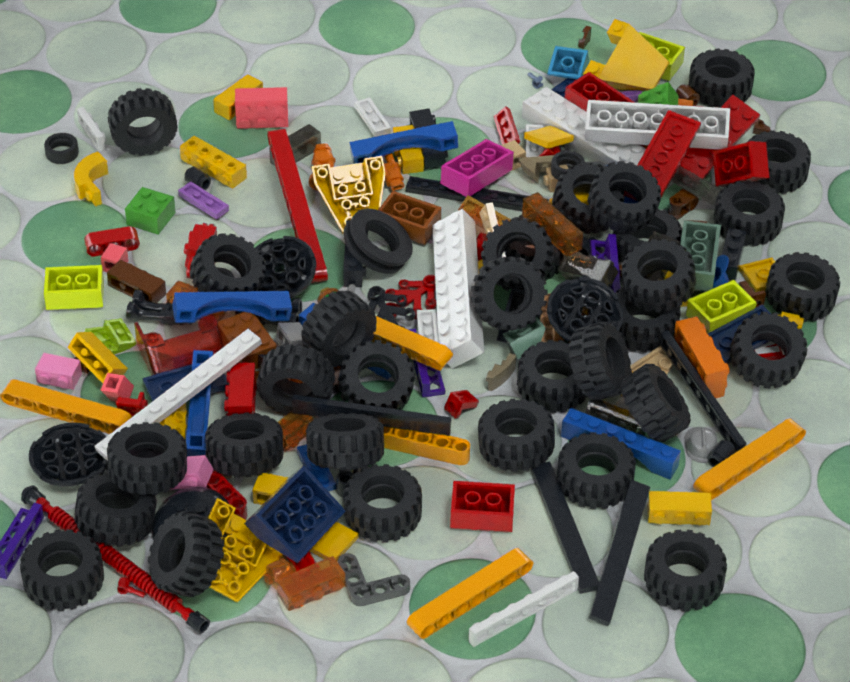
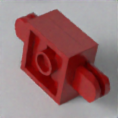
M203 223V225L195 224L193 231L189 232V241L184 245L186 278L191 279L190 265L199 246L205 239L212 235H217V227L214 224L209 226L207 223Z

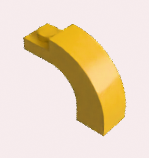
M98 151L83 158L77 164L74 171L75 188L79 199L86 198L95 206L101 205L102 200L101 192L93 182L108 174L107 160Z

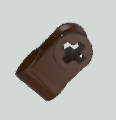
M681 189L669 198L670 208L667 212L669 215L672 214L676 220L681 219L688 212L696 208L699 197L686 189Z

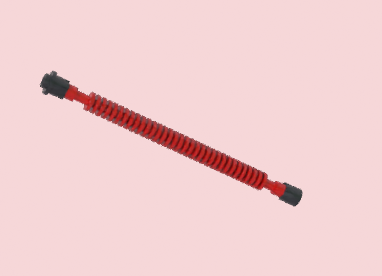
M35 485L26 487L22 491L21 501L24 504H29L31 507L34 502L42 504L43 512L48 513V519L63 531L70 529L75 533L77 531L81 532L75 523L74 517L59 506L52 507L50 502L46 500V496L39 492ZM97 543L102 554V560L129 579L130 582L171 613L176 611L180 613L186 624L197 633L202 634L208 629L210 620L198 611L195 612L190 607L186 608L183 606V600L176 594L160 590L152 581L151 575L115 548L107 546L105 543Z

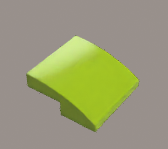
M122 318L104 320L103 326L85 328V332H92L114 355L132 348L137 343Z

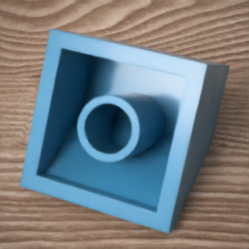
M555 46L547 74L550 76L579 79L583 76L589 64L588 50Z

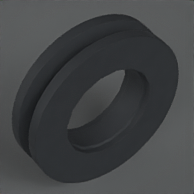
M368 208L361 209L354 214L344 228V240L349 251L360 263L373 271L384 274L396 273L412 255L413 246L406 230L393 217L382 211ZM365 231H372L384 238L391 251H385L375 246L369 240Z

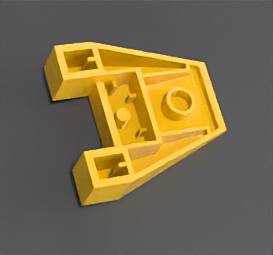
M614 19L607 34L611 43L617 45L606 65L591 60L583 75L591 72L616 90L648 91L655 88L667 69L669 61L629 23Z

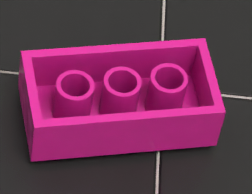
M485 139L442 165L440 184L463 196L470 197L512 170L514 152Z

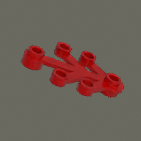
M427 275L422 281L403 279L399 281V290L392 288L386 290L388 294L405 295L408 304L414 301L413 309L415 314L417 310H423L421 308V295L427 292L425 308L427 310L436 309L434 275ZM410 287L418 288L416 290H409ZM386 303L389 306L398 307L396 303Z

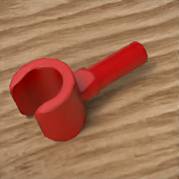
M125 577L119 578L117 590L120 594L129 592L143 598L145 597L146 593L129 586V579Z

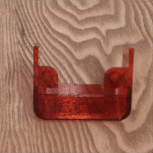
M213 313L199 320V330L167 340H163L162 336L156 332L143 334L139 323H134L137 346L151 376L191 365L193 350L213 351L214 355L224 347L218 322Z

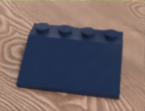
M303 465L244 524L259 540L298 563L346 510Z

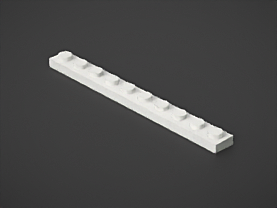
M249 329L244 331L95 445L96 451L108 461V443L116 432H120L126 426L131 427V424L160 423L262 344L261 339Z

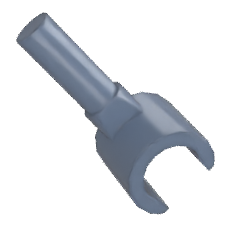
M531 72L528 73V76L533 79L532 85L534 88L538 89L543 86V83H541L543 80L542 76L536 77Z

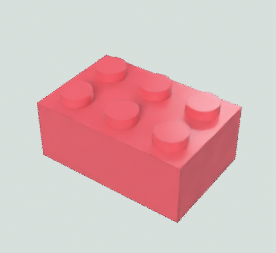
M287 87L235 89L237 129L288 127Z

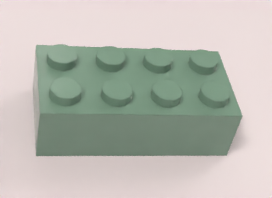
M684 220L680 245L684 246L691 253L694 260L696 274L695 290L709 291L713 289L721 225Z

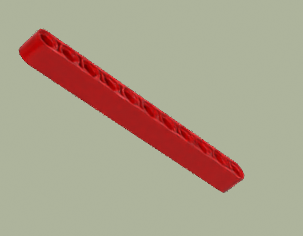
M286 129L268 131L267 136L295 237L306 242L316 258V272L311 283L327 281V268Z

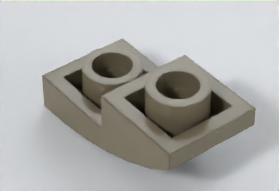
M509 353L506 360H502L501 365L495 364L492 371H488L486 382H488L489 391L497 389L513 374L516 369L515 354Z

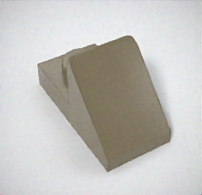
M554 155L519 158L522 170L536 183H539L540 173H546V168L551 167Z

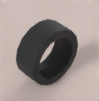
M56 133L45 140V155L50 162L56 164L70 163L78 156V141L72 134ZM58 146L70 147L67 150L63 151L53 150Z
M574 151L558 152L551 161V174L558 180L560 175L567 170L559 167L560 165L571 164L581 166V164H585V159L581 154Z

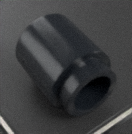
M195 166L186 170L185 181L187 183L192 182L204 190L210 186L211 179L208 174Z
M726 440L719 441L709 453L708 463L715 467L736 453L733 443Z

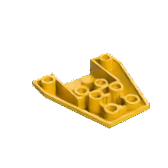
M382 156L365 158L363 163L337 167H330L329 164L311 167L314 184L342 233H344L346 221H350L357 211L367 208L378 210L380 208L385 180Z
M217 498L208 518L218 525L222 535L226 533L228 536L222 538L224 540L222 565L220 570L218 569L216 579L211 582L212 585L209 588L238 602L280 559L282 553L259 540L244 524L246 520L234 514L236 508Z

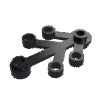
M373 286L369 289L367 298L370 301L369 306L373 310H375L377 305L380 308L377 317L386 318L387 321L396 325L398 323L392 314L404 316L407 321L415 319L416 314L413 308H403L408 304L405 295L388 294L380 286ZM385 301L396 302L398 307L389 306Z

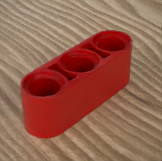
M132 226L91 232L84 238L87 253L92 257L102 256L110 243L126 247L127 251L136 250L140 246L137 230Z
M213 471L206 487L222 494L229 504L236 508L234 514L246 520L248 514L245 497L220 473Z

